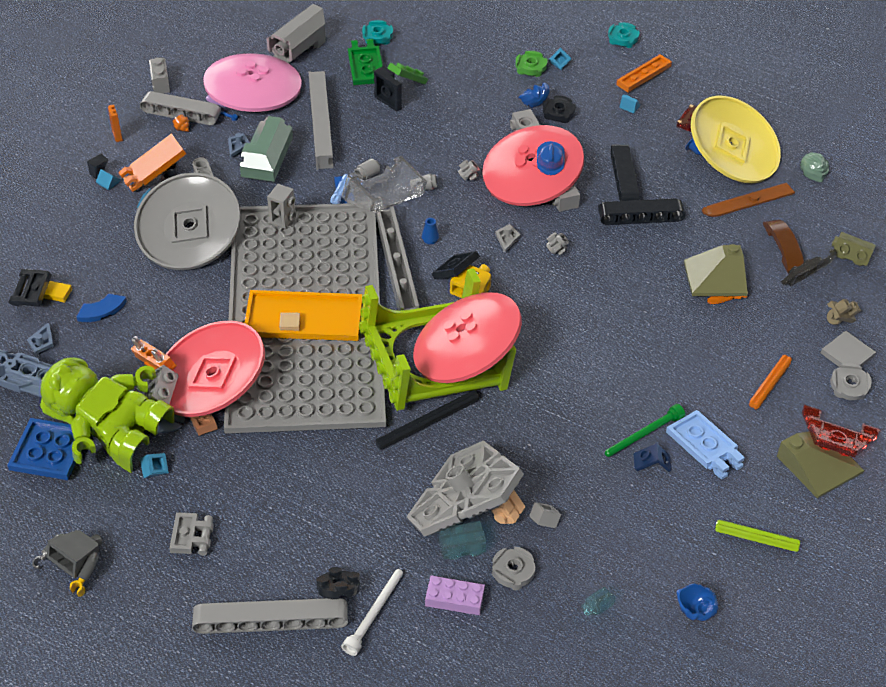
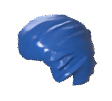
M543 83L542 86L534 85L533 90L527 89L518 98L531 108L539 106L549 95V85Z
M690 584L676 592L681 611L691 620H709L719 609L715 593L710 588L704 587L701 584Z

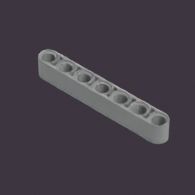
M327 598L198 604L193 608L192 630L199 634L342 628L348 624V603L345 599Z

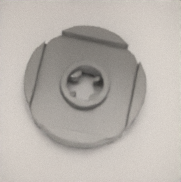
M854 363L840 365L839 368L833 371L830 379L834 395L846 400L864 399L872 383L869 373H865L861 366ZM848 379H852V382H855L856 384L851 385L847 381Z
M520 547L508 550L507 548L501 549L493 558L492 575L503 586L510 587L513 590H520L522 586L530 583L535 575L534 558L527 550ZM509 565H518V570H511Z

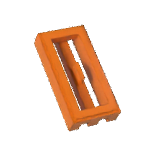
M114 104L109 105L108 112L115 141H123Z

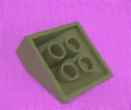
M721 245L684 260L692 296H747L744 256L740 245Z
M823 429L792 435L781 441L777 454L781 462L817 499L864 473V470Z

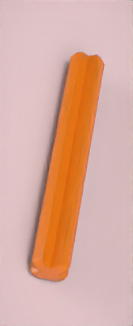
M783 355L751 398L750 407L758 409L791 364V357Z

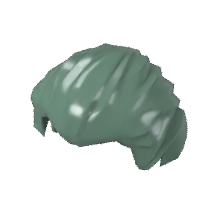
M811 152L806 154L800 161V169L803 171V174L816 182H822L829 173V162L822 154Z

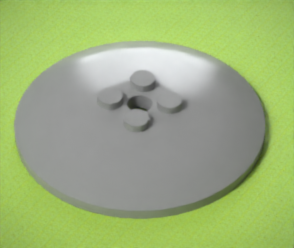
M203 173L179 174L162 181L144 197L135 215V238L145 256L161 267L172 270L199 268L216 260L233 243L240 227V206L231 188L220 179ZM194 222L192 227H185L187 223Z

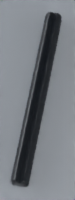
M472 390L377 438L376 446L382 450L479 400L478 393Z

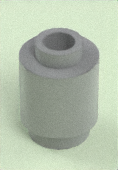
M371 158L358 165L354 170V174L359 181H367L380 173V164Z

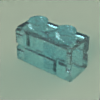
M481 521L450 526L438 532V541L443 559L456 560L461 556H478L482 552H486V538Z

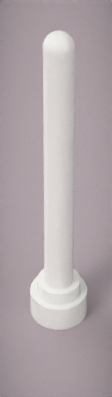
M397 569L393 573L354 635H350V637H346L341 647L347 654L356 656L362 647L361 639L403 575L402 570Z

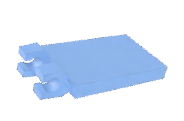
M698 410L667 427L666 433L706 469H713L714 474L721 480L728 476L726 471L729 470V466L725 463L726 460L736 470L743 467L742 461H744L745 457L737 450L738 445Z

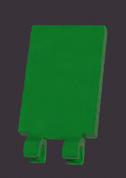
M367 39V47H358V41L351 40L352 47L348 48V58L353 85L374 84V71L383 66L379 46H374L373 39Z

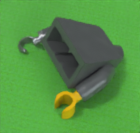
M80 530L67 534H57L48 540V544L41 551L42 555L34 558L33 567L39 569L40 566H36L37 561L40 559L44 561L48 558L74 579L79 577L78 580L72 581L69 587L72 593H74L76 588L80 587L77 590V595L81 597L85 593L83 584L85 580H89L98 563L99 546L102 545V539L98 534L89 537Z

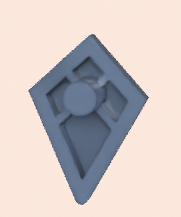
M236 133L235 136L228 138L230 157L241 152L246 143H250L244 133Z
M49 323L27 339V343L35 354L53 347Z

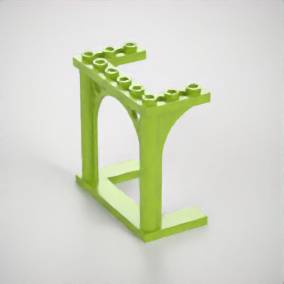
M474 268L467 269L462 298L479 294L481 281ZM373 285L365 286V292L362 295L363 308L360 309L361 322H359V330L365 336V344L371 350V358L377 364V372L379 375H382L383 386L385 389H388L390 402L394 403L397 411L404 410L405 403L492 386H498L500 391L508 389L516 354L514 345L489 370L467 380L454 383H439L410 373L411 368L405 355H397L396 358L394 356L393 345L395 340L401 333L410 328L426 325L436 314L452 303L411 310H391L379 304V298ZM385 333L388 334L391 338L385 339L380 337L379 334Z

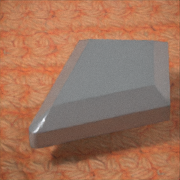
M510 224L495 231V235L504 252L520 238V233Z

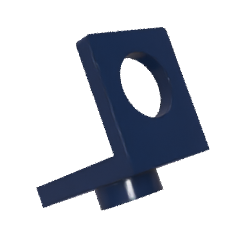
M657 443L633 454L636 471L659 463L668 472L671 471L670 455Z

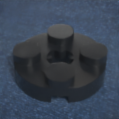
M554 96V99L550 100L547 98L543 103L544 118L568 123L569 119L575 115L576 105L571 103L572 100L565 96Z
M332 567L329 569V572L316 578L318 594L328 599H339V595L345 594L346 598L352 597L360 591V574L358 572L342 571L340 567Z

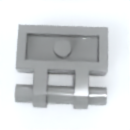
M176 513L169 547L170 553L192 554L193 547H198V554L205 556L211 544L209 537L210 533L213 532V517L206 515L204 521H198L197 513ZM196 531L202 532L201 537H195Z

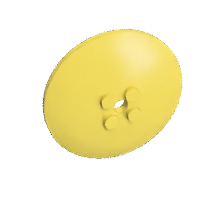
M729 96L709 97L695 108L691 117V132L694 142L702 156L717 171L739 182L758 183L768 179L777 170L781 157L780 145L774 130L757 110L747 103Z

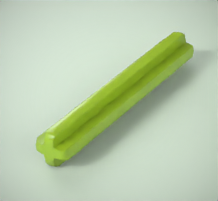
M717 520L715 531L794 552H798L800 547V540L723 520Z

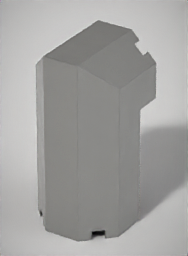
M312 4L266 39L267 49L269 52L274 53L273 57L289 63L306 49H309L310 46L319 48L326 42L323 8Z

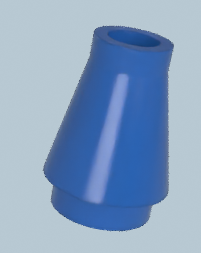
M427 218L425 220L421 237L426 244H434L439 239L434 218Z

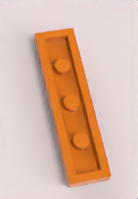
M660 54L619 78L616 85L626 92H630L670 68L672 61Z

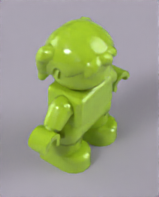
M70 357L53 364L41 381L40 392L42 399L40 407L44 414L71 425L74 437L72 454L77 464L82 462L81 450L88 449L91 453H96L95 444L90 439V434H92L99 440L105 451L117 465L132 473V456L141 442L147 446L149 444V437L144 434V431L147 430L156 436L158 434V425L162 418L172 424L174 423L173 406L163 400H151L140 392L129 391L133 390L134 386H136L139 391L148 393V382L142 380H153L156 378V371L151 366L140 367L137 369L135 376L133 374H116L111 378L102 377L98 381L96 374L88 368L85 360Z

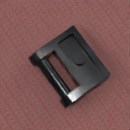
M21 269L19 273L20 279L13 296H10L8 302L13 306L27 305L40 307L52 274L49 271Z

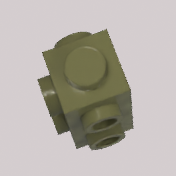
M841 232L839 237L835 236L831 246L834 247L832 253L836 254L837 257L852 260L854 264L859 266H867L876 245Z

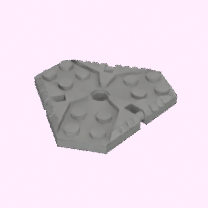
M483 440L450 455L431 483L434 487L427 488L407 515V518L424 537L438 533L450 526L462 523L463 519L467 517L471 519L505 503L524 474L518 466L503 455L501 456L497 450Z

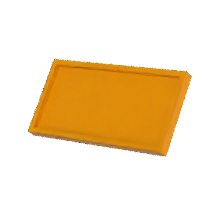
M250 290L244 323L255 329L260 337L359 341L362 294ZM280 313H300L299 331L280 330Z

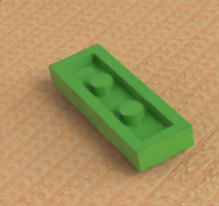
M390 62L388 69L398 76L426 84L428 80L427 77L423 76L424 72L419 69H413L408 65Z

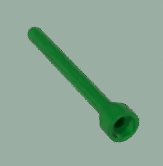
M680 404L673 405L669 408L666 415L605 450V456L611 457L666 423L684 418L685 411Z

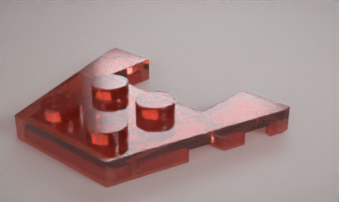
M804 405L802 409V415L814 444L825 450L830 449L839 452L843 456L855 458L880 433V429L866 424H862L860 432L820 420L822 410Z

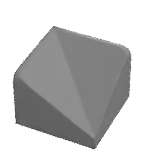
M534 502L530 513V518L538 525L551 528L557 527L561 516L560 512L552 505Z

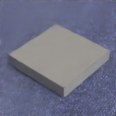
M847 331L843 332L821 350L822 355L839 367L844 363H854L862 367L875 357L876 354L874 350Z

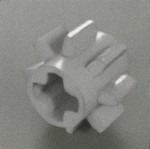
M466 159L459 165L461 169L458 172L464 180L470 179L472 181L479 176L477 172L480 169L473 160L468 162Z
M554 232L547 238L549 242L546 243V246L552 254L558 252L561 255L568 249L566 245L569 242L564 234L560 233L557 235Z

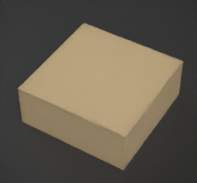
M280 313V330L299 331L300 313Z

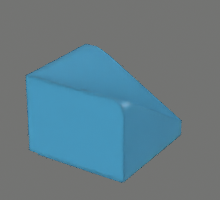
M559 48L549 59V62L561 70L572 58Z
M165 453L148 454L140 458L144 478L169 473Z

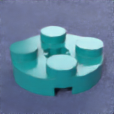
M373 20L366 27L365 25L363 26L362 36L366 44L367 39H373L374 44L387 45L393 37V27L391 24L390 26L387 25L385 21Z
M621 22L617 26L613 24L608 31L609 43L631 48L639 40L640 32L635 29L636 26L630 23Z

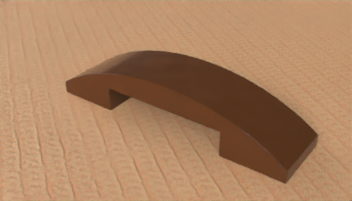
M780 219L763 222L768 235L773 236L783 255L781 261L787 273L805 271L801 249L789 226Z

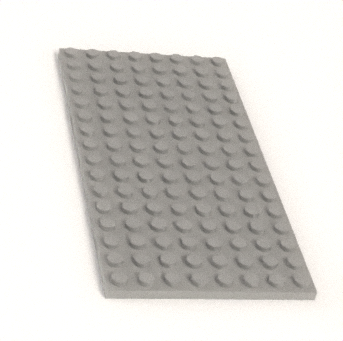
M375 203L295 205L296 217L286 228L270 223L268 206L240 207V227L232 243L229 321L245 322L250 290L363 295L365 286L373 285L380 304ZM360 330L359 341L261 337L265 347V360L262 370L254 384L238 400L225 407L224 415L225 433L386 427L383 378L377 372V364L375 360H372L371 350L366 346L365 336Z

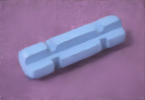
M344 174L342 181H340L334 192L335 194L330 199L332 204H340L341 199L349 188L348 186L352 182V176Z

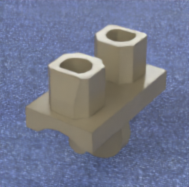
M842 299L839 302L830 301L827 305L832 309L827 314V320L833 325H838L842 321L853 323L856 321L854 315L859 313L861 309L855 301L851 303L847 299Z

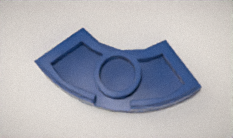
M107 294L99 302L83 304L77 315V321L94 322L110 314L114 315L127 302L126 297Z

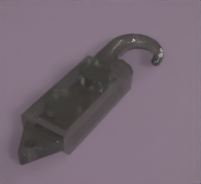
M831 249L829 251L831 254L825 259L817 256L811 260L807 259L798 267L794 266L781 283L791 287L815 274L835 259L837 250Z

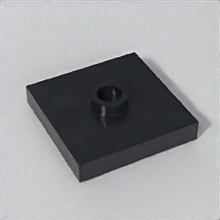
M477 251L454 254L433 271L432 276L434 279L455 277L477 260L480 255Z

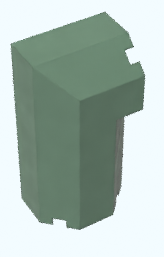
M268 116L264 121L259 122L251 142L246 143L242 150L241 157H244L243 162L240 161L241 177L270 182L275 181L293 139L292 127L290 125L287 126L285 120L279 117Z

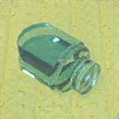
M603 587L586 598L585 603L582 604V610L587 616L592 614L599 615L613 606L615 596L607 588Z

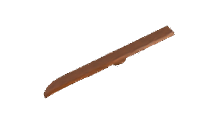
M783 183L706 206L702 209V213L711 217L722 216L793 195L795 192L788 183Z

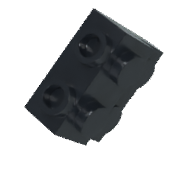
M382 66L374 71V97L398 112L402 109V83L395 79L393 71Z

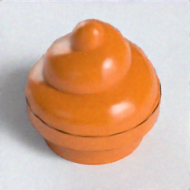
M181 114L173 120L176 130L189 131V119L187 116Z

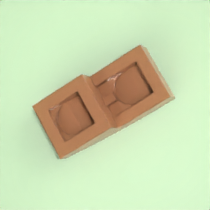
M211 414L189 417L198 436L218 429L216 421Z

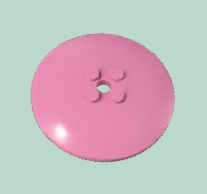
M237 54L216 61L206 70L204 88L213 100L223 106L240 111L262 112L278 109L291 103L301 91V77L293 66L279 58L263 54Z

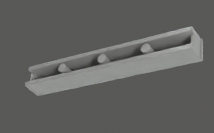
M325 71L308 72L316 170L333 168Z
M392 205L390 209L380 210L379 207H376V222L398 311L417 309L419 304L394 206Z

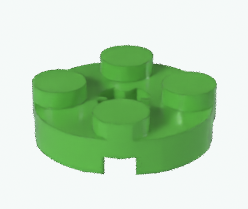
M525 51L523 55L520 53L517 55L515 62L517 73L540 77L547 68V58H543V54L537 51Z

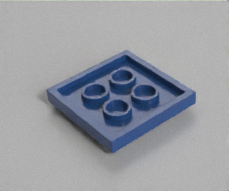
M30 418L7 465L10 471L68 480L76 464L72 454L74 437L71 425Z

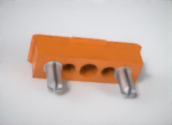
M137 336L132 338L134 346L131 348V351L146 366L157 369L165 365L172 371L177 367L168 355L145 341L139 340Z

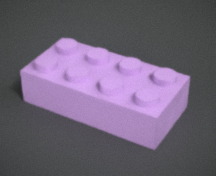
M430 576L425 606L480 615L485 585Z

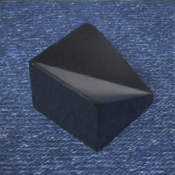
M99 154L87 161L89 174L96 180L100 169H105L108 158Z

